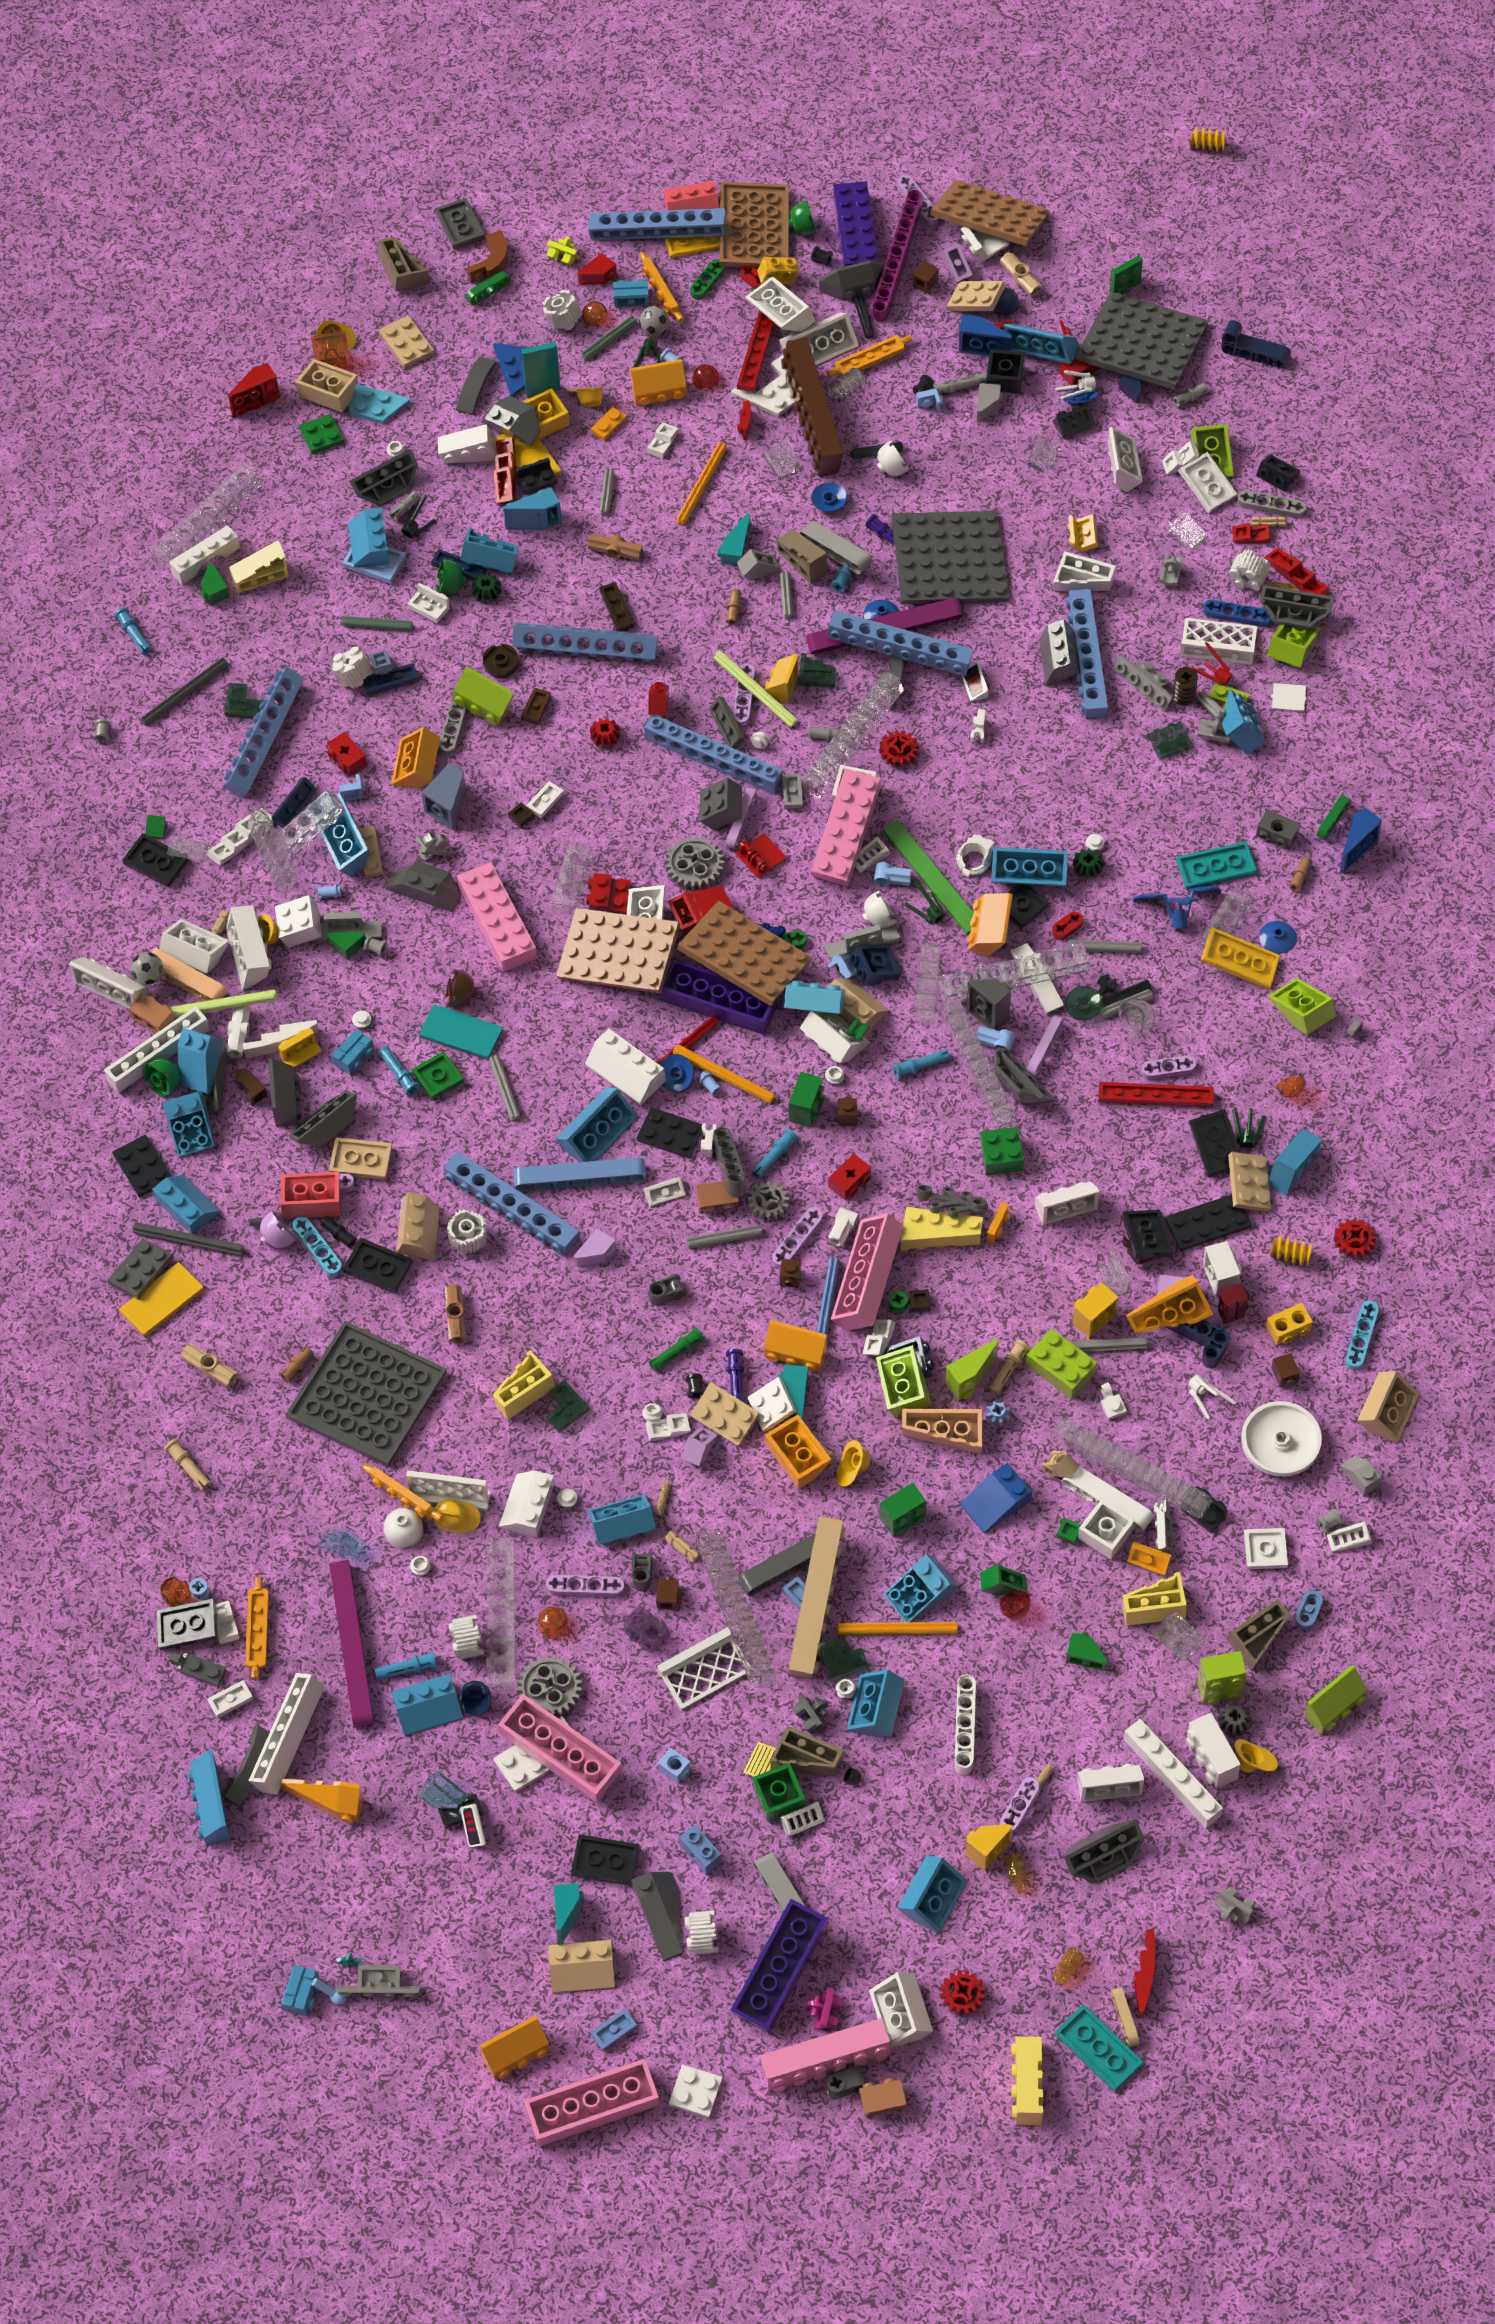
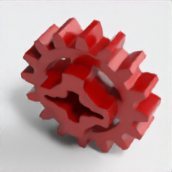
M896 730L895 734L888 732V737L883 736V741H880L879 754H881L882 760L886 759L887 765L892 762L893 767L897 764L903 767L904 763L909 766L910 760L914 762L915 756H918L919 743H917L916 737L912 738V733L906 735L905 730L902 733Z
M1356 1218L1353 1219V1222L1346 1219L1345 1224L1339 1223V1228L1335 1229L1333 1238L1335 1248H1340V1254L1345 1252L1346 1258L1350 1255H1353V1259H1356L1357 1255L1364 1258V1253L1369 1255L1371 1249L1375 1247V1230H1369L1371 1224L1364 1225L1363 1219L1360 1223L1357 1222Z
M958 1970L956 1976L952 1972L950 1973V1980L944 1978L943 1983L945 1985L940 1987V1991L943 1992L940 1994V1999L944 2000V2007L949 2005L950 2013L956 2010L957 2016L961 2012L968 2016V2011L971 2010L975 2014L976 2007H982L981 2001H985L983 1993H985L986 1989L983 1986L980 1987L983 1984V1980H976V1973L970 1976L969 1970H966L965 1974ZM953 1986L954 1991L949 1995V1989ZM975 1991H977V1996L973 2001V1997L971 1995L974 1994Z

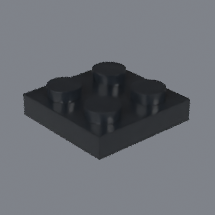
M1017 884L1007 892L1013 894L1009 918L1022 929L1049 907V902L1029 885Z

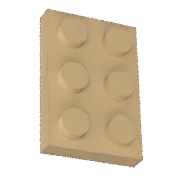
M959 281L946 307L949 311H993L1006 285L1004 281Z
M409 315L378 330L379 335L404 368L434 354V349Z
M335 1137L329 1172L348 1173L353 1177L386 1180L392 1143Z
M1231 1152L1228 1157L1233 1207L1268 1212L1271 1210L1266 1157Z
M710 1382L690 1416L740 1447L761 1413Z

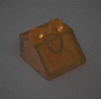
M345 331L311 336L315 360L343 370L351 369Z

